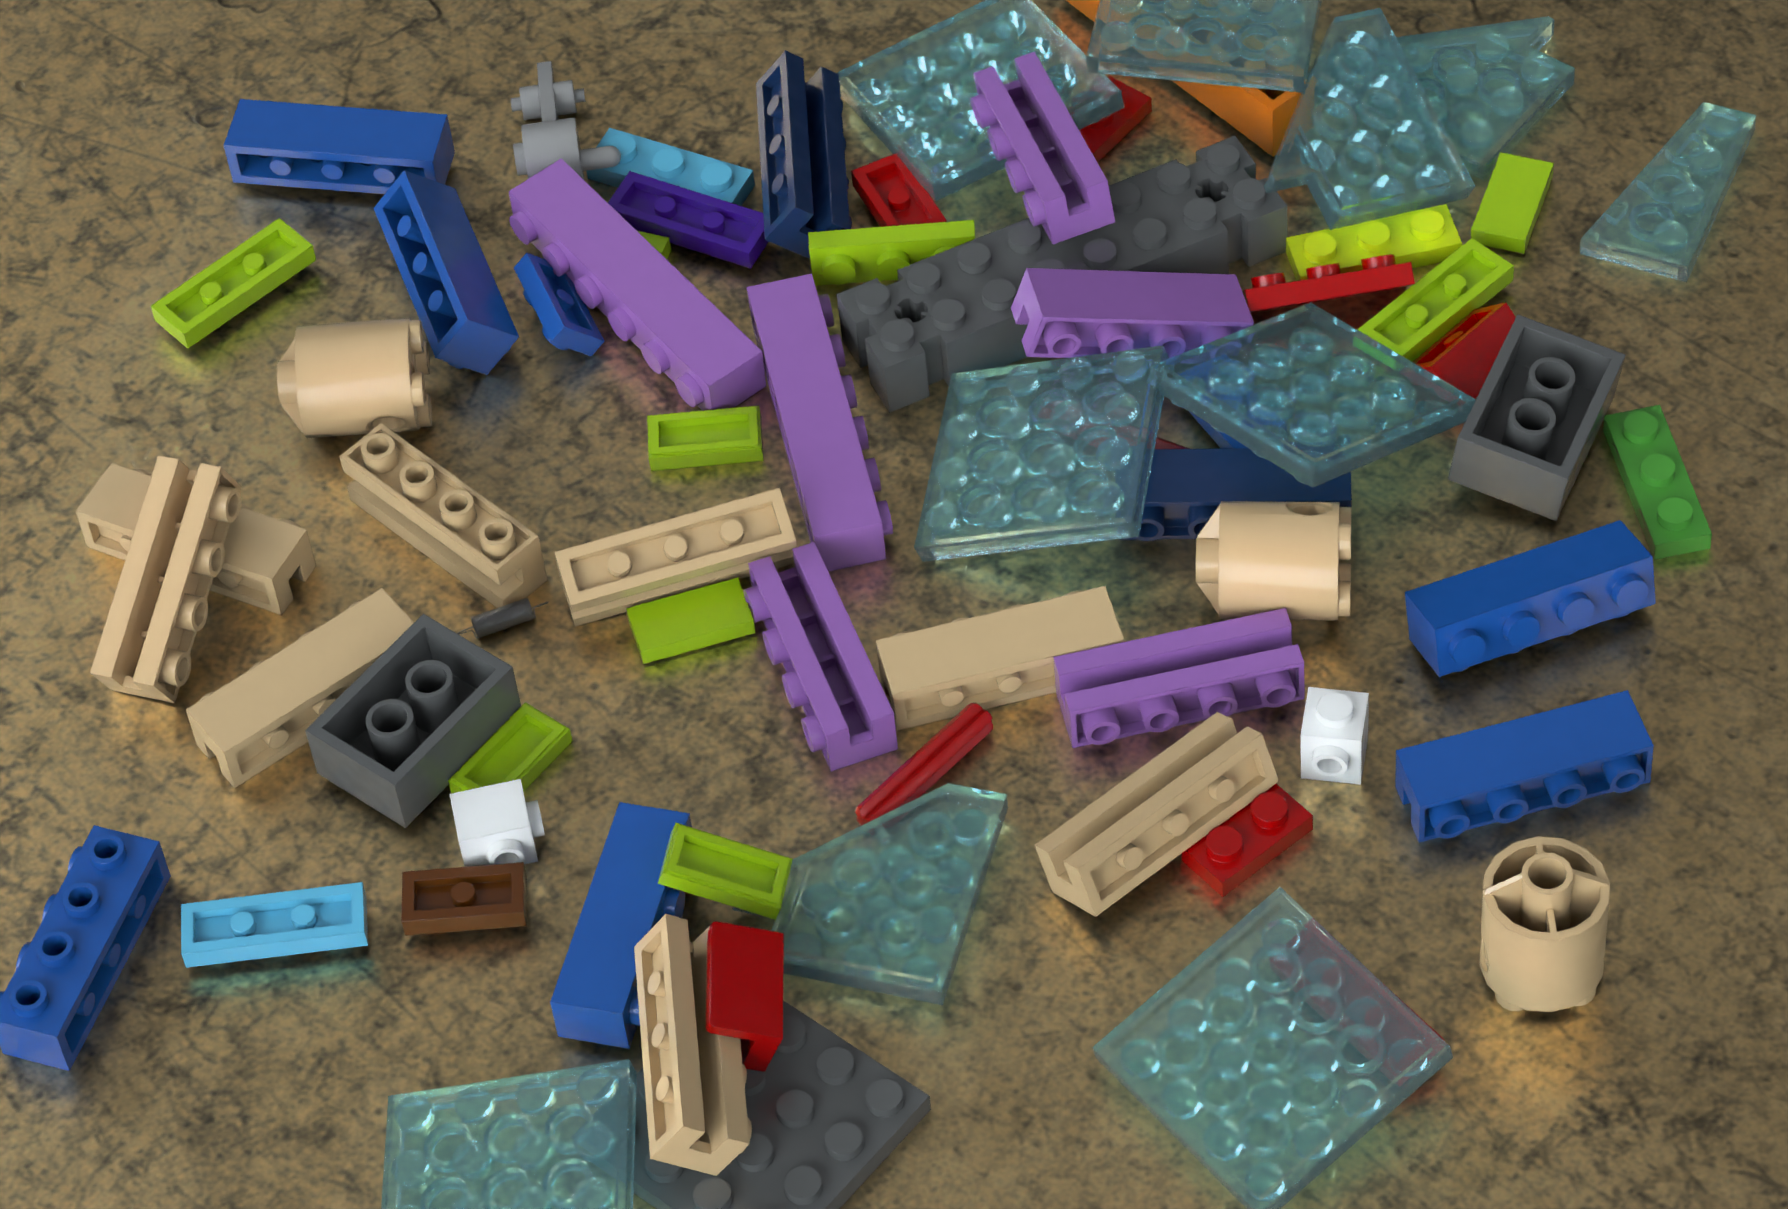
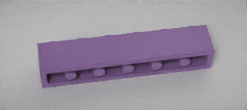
M562 158L509 191L513 213L509 217V222L519 240L526 245L532 243L551 265L555 275L560 277L566 273L574 283L581 300L589 308L597 307L606 315L617 336L623 341L630 339L641 350L646 363L655 373L661 374L664 372L675 383L678 393L690 407L698 406L701 410L734 408L767 386L762 350Z
M812 273L747 287L751 323L757 346L763 352L765 376L810 543L815 542L828 572L885 560L884 536L893 534L891 515L887 501L876 502L874 492L881 491L878 468L874 457L864 459L862 450L869 449L868 435L863 416L852 417L850 409L857 408V398L851 374L840 375L839 368L846 366L840 335H829L827 329L834 326L833 312L828 294L818 295Z

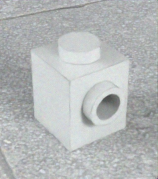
M1308 687L1300 735L1302 779L1361 785L1368 742L1369 693Z
M521 779L449 794L465 867L538 862L534 838L545 835L538 800L525 801Z

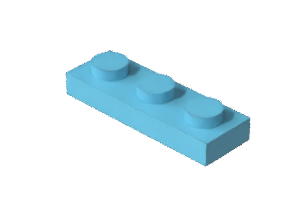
M613 128L608 129L597 147L614 146L618 148L621 153L619 164L610 168L586 171L587 179L617 188L629 171L740 206L743 205L755 186L754 172L751 169Z
M363 882L181 904V955L186 968L368 946L367 896Z

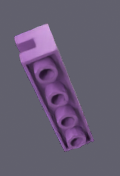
M1032 52L1014 59L1018 80L1003 84L994 66L973 73L978 94L970 98L973 114L980 129L990 128L987 130L996 159L998 161L1007 160L1005 168L1014 192L1024 191L1023 202L1031 224L1034 227L1042 224L1052 244H1056L1115 223L1108 181L1036 53Z
M1026 268L1011 306L1015 323L1028 325L1022 338V344L1027 357L1215 362L1224 358L1226 362H1237L1254 324L1236 274Z
M815 542L793 548L795 567L779 573L771 556L748 563L752 587L744 589V597L750 608L754 623L763 620L767 631L762 632L772 664L782 663L786 670V674L782 675V682L791 707L794 709L802 706L806 717L801 719V723L810 750L812 752L822 751L831 772L898 750L894 712Z
M1286 608L1053 657L1056 695L1072 748L1091 744L1103 745L1115 739L1147 732H1164L1175 726L1207 720L1216 712L1228 717L1232 714L1264 707H1281L1289 702L1305 699L1304 660L1299 645H1292V625Z

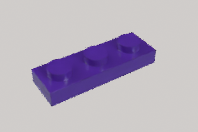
M629 171L608 201V204L637 231L669 237L672 244L744 267L752 268L769 242L765 240L762 212Z

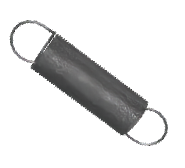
M528 598L515 601L497 609L472 616L473 626L457 634L460 635L472 631L478 639L519 625L520 623L534 620L536 618L534 609L549 602L531 607Z

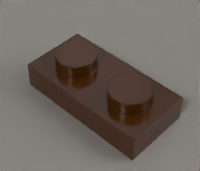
M524 862L402 872L401 922L405 936L527 926V875Z

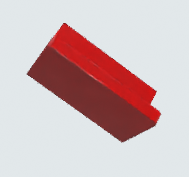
M1506 302L1474 309L1402 370L1400 374L1411 391L1437 386L1459 421H1466L1515 321V315Z
M715 921L708 930L706 1030L711 1034L740 1038L742 1063L746 1069L765 1072L783 1039L784 933Z

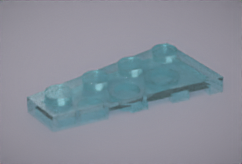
M1703 102L1585 233L1580 242V254L1687 282L1753 136L1756 115Z

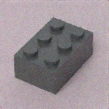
M1517 314L1457 438L1448 480L1557 521L1600 429L1604 416L1613 401L1626 354Z
M423 614L305 732L315 768L319 775L406 828L449 785L448 780L521 707L514 670L511 665Z

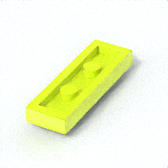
M1447 204L1286 237V254L1296 281L1307 279V268L1339 263L1341 273L1363 270L1361 259L1389 254L1395 255L1396 264L1411 262L1412 269L1441 263L1462 246V241Z

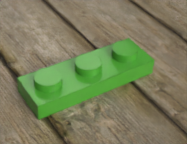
M1655 405L1605 415L1603 432L1653 559L1657 560L1710 549L1711 530L1661 406Z

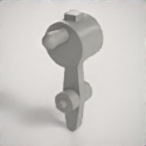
M552 61L537 63L538 85L519 87L520 97L511 98L512 112L522 110L524 120L542 118V122L521 125L523 142L513 144L517 175H528L529 179L561 158L583 180L584 171L610 168L618 165L621 160V153L618 148L603 146L581 149L576 119L558 120L559 115L577 113L576 103L586 102L584 88L574 90L572 80L554 82Z

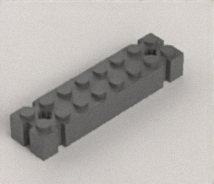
M1232 136L1197 150L1196 162L1188 166L1179 163L1175 159L1109 185L1115 223L1052 244L1042 224L1034 227L1030 219L1026 218L898 269V281L885 286L876 278L838 293L837 303L842 340L859 367L868 366L870 384L890 413L930 397V384L944 379L948 386L952 388L1027 357L1022 344V338L1028 325L1016 324L1011 311V306L1026 268L1229 274V263L1239 259H1243L1247 266L1250 267L1286 252V237H1288L1286 203L1267 178L1256 179V163L1237 137Z

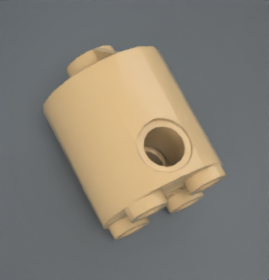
M400 318L298 326L295 332V339L281 360L277 362V387L280 404L306 438L368 434L380 423L393 432L419 430L420 427L432 426L430 394L425 391L424 375L430 374L428 342L423 340L421 320Z
M1221 501L1196 538V583L1219 614V619H1235L1286 608L1290 620H1338V616H1350L1351 563H1339V560H1351L1352 507H1340V502Z
M1537 836L1517 841L1496 854L1484 873L1479 966L1487 985L1495 992L1497 1002L1507 1010L1554 1012L1573 1006L1586 1005L1592 1001L1596 994V987L1604 971L1610 881L1603 864L1585 847L1563 838Z

